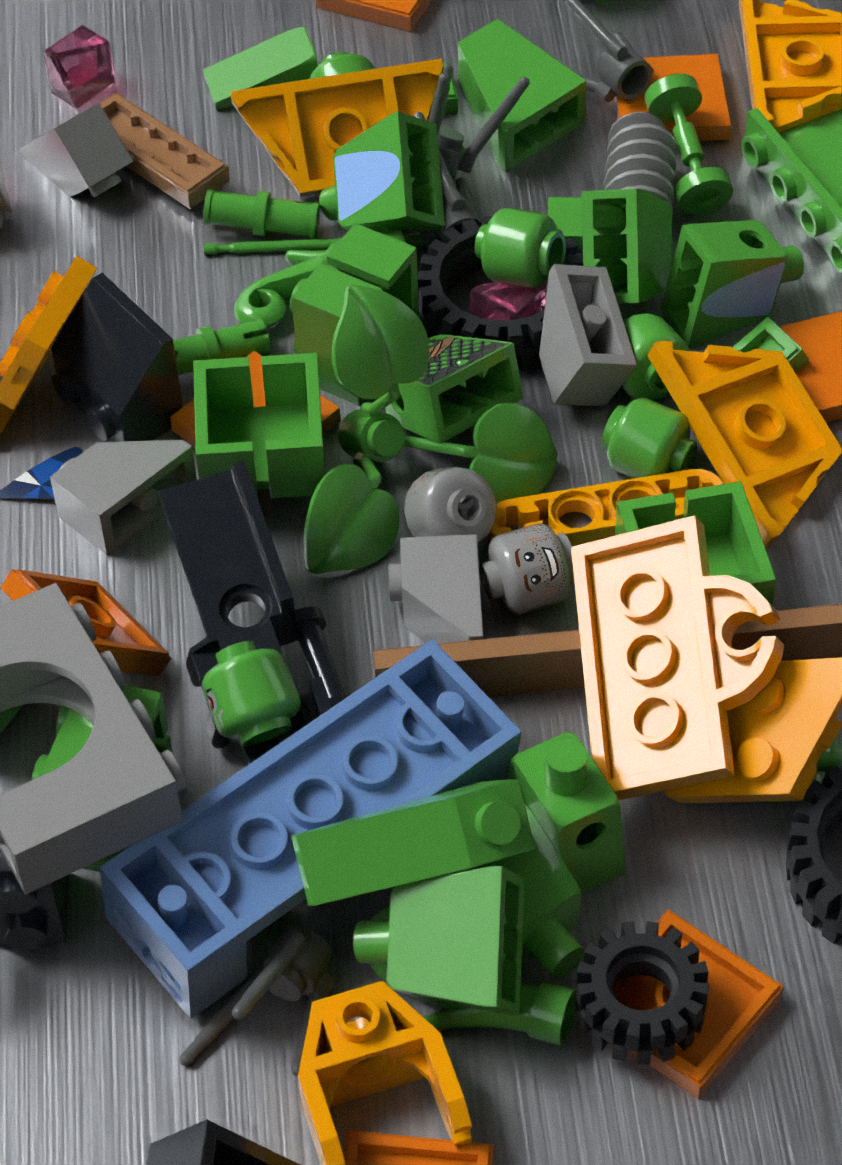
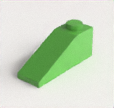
M519 779L482 781L291 835L308 906H316L458 872L535 850Z

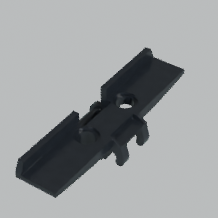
M245 461L233 463L230 470L158 491V496L206 637L189 648L186 668L192 684L195 687H202L205 674L218 664L215 655L230 645L251 640L254 642L256 649H274L282 653L281 646L298 641L312 679L309 680L310 692L299 695L301 706L298 713L290 719L293 725L292 730L299 731L347 698L349 695L344 693L322 632L326 627V621L321 609L309 606L295 610L289 584ZM242 602L257 603L265 611L263 618L257 624L250 627L236 626L230 622L228 616L234 606ZM210 712L206 728L211 743L217 749L224 748L230 744V740L218 732ZM273 739L259 745L243 747L248 765L284 740Z

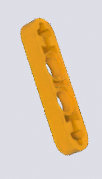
M687 469L507 499L496 504L495 522L487 535V543L489 546L494 537L510 532L509 526H517L520 529L537 523L543 524V519H548V526L551 527L555 534L565 533L572 547L615 536L616 506L618 501L673 493L676 500L675 520L682 519L685 490L721 485L723 482L710 471ZM569 512H581L588 515L592 522L582 528H571L561 523L559 518Z

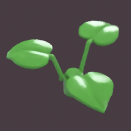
M351 285L345 288L343 308L332 342L333 371L343 389L352 395L362 399L377 400L372 403H363L361 410H354L347 414L339 426V443L348 455L354 457V465L341 464L331 469L323 476L312 495L306 517L303 547L306 570L314 574L364 568L379 561L391 549L399 530V509L395 498L390 493L377 489L382 476L372 461H390L398 455L402 447L473 458L469 469L485 478L494 492L496 504L507 499L539 494L550 482L557 467L558 453L543 420L535 411L527 406L516 403L494 405L480 416L473 433L475 447L449 442L440 444L429 439L406 436L401 423L396 417L391 414L381 413L380 411L399 398L400 390L398 384L414 382L424 374L429 358V341L426 330L417 315L394 296L365 286Z

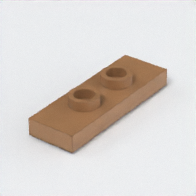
M114 93L100 103L133 160L127 167L189 209L205 199L208 189H215L216 191L230 181L229 167L118 93Z

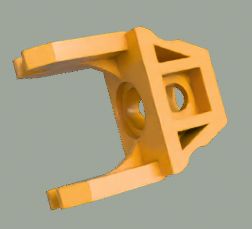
M379 981L312 1002L298 1080L302 1108L321 1165H346L330 1114V1107L423 1078L429 1081L446 1131L454 1147L472 1142L469 1130L472 1129L471 1119L441 1033L385 982ZM353 1017H361L354 1021L348 1022ZM367 1058H370V1059H369L368 1061H366V1062H360V1061H363V1060H365V1059H367Z

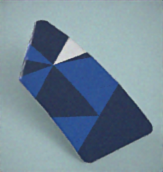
M72 447L48 458L0 490V499H54L50 476L57 472L66 461L79 456L83 451L79 447Z

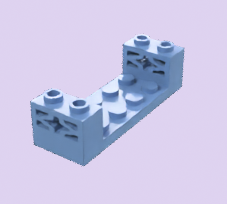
M431 639L181 811L182 822L131 845L100 866L106 918L188 1017L192 1019L247 979V941L306 899L291 835L482 781L507 780L510 761L519 752L522 731L449 655Z

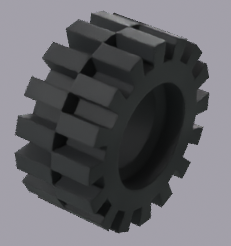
M634 921L621 923L620 938H616L610 928L599 934V947L590 942L584 950L583 962L579 961L576 986V1013L580 1012L579 1025L584 1034L592 1031V1044L598 1050L602 1051L609 1042L612 1043L613 1059L625 1062L627 1051L631 1050L638 1052L637 1065H650L651 1051L658 1050L662 1062L674 1058L676 1044L686 1051L693 1044L694 1033L700 1034L709 990V983H707L708 968L705 961L698 963L700 950L692 941L681 949L682 933L672 927L666 938L658 936L659 923L647 921L646 933H636ZM646 975L663 982L670 992V997L666 1004L660 1008L635 1010L621 1004L613 990L618 981L625 977Z

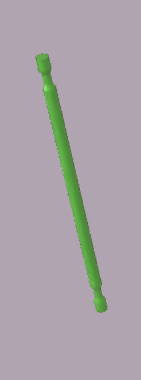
M421 235L404 236L405 242L409 245L427 246ZM342 238L235 242L229 245L211 243L203 244L204 255H216L220 252L240 254L288 252L289 250H327L333 242H339Z

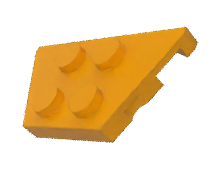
M739 0L752 109L758 108L778 133L841 110L842 13L830 9L813 8L807 3L798 0H785L784 7L760 0Z
M442 58L235 90L231 91V100L233 106L298 195L301 197L320 194L322 190L335 185L333 156L338 148L397 111L414 116L416 112H421L427 121L439 76L443 69Z
M78 256L75 257L64 276L55 270L52 272L36 300L38 303L32 312L28 311L11 339L10 343L12 344L0 362V377L3 378L0 382V434L51 353L52 345L96 273L97 267Z
M661 340L654 343L647 355L679 410L688 419L691 430L723 483L742 482L765 549L771 547L841 455L842 447L782 351L753 349L752 351L742 352L729 346L708 345L704 352L673 350V341Z
M842 657L780 661L771 682L751 701L727 711L735 776L666 790V796L678 803L801 801L817 772L819 757L826 749L830 748L842 726V722L835 719L842 707Z

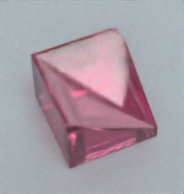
M81 25L43 51L50 92L74 108L82 107L116 83L109 42L84 25Z
M548 281L536 289L497 282L476 286L470 291V314L479 318L503 321L530 317L545 309Z

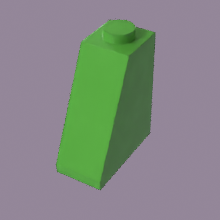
M497 18L458 42V85L481 130L519 79L522 77L529 79V86L487 142L498 168L507 173L585 123L587 81Z

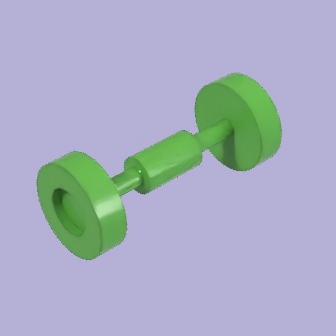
M672 74L654 82L647 89L644 99L648 112L658 117L661 122L675 121L676 126L673 128V135L677 141L682 162L685 166L691 168V172L682 177L674 189L679 208L684 213L690 215L713 212L724 206L731 199L733 187L729 175L724 169L719 167L702 168L701 166L704 154L694 124L687 122L686 117L698 109L702 102V94L697 80L691 75Z

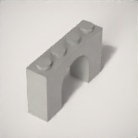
M57 583L0 606V713L24 704L51 703L80 713L93 725L85 745L67 763L49 773L0 794V849L25 895L183 821L178 792L186 789V782L176 758L170 750L158 752L151 740L155 738V731L145 707L139 699L130 703L127 701L121 691L125 688V681L117 661L109 650L99 654L92 643L96 640V634L85 608L81 603L70 606Z

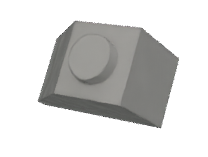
M100 103L95 104L19 148L23 157L70 197L86 189H89L93 197L101 194L121 182L122 180L117 171L133 162Z
M554 264L549 271L539 357L551 398L555 405L607 406L637 366L606 267Z
M185 440L96 442L79 456L66 461L57 472L50 476L58 517L108 555L164 512L158 491L197 480L192 445Z
M477 534L400 538L401 563L388 564L390 602H403L404 627L425 643L431 639L437 644L483 639Z

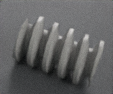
M633 112L620 117L612 124L608 133L607 161L605 164L603 186L604 190L642 189L668 202L673 216L672 203L674 201L673 188L675 186L676 156L678 151L677 141L671 132L665 129L664 124L658 117L649 112Z

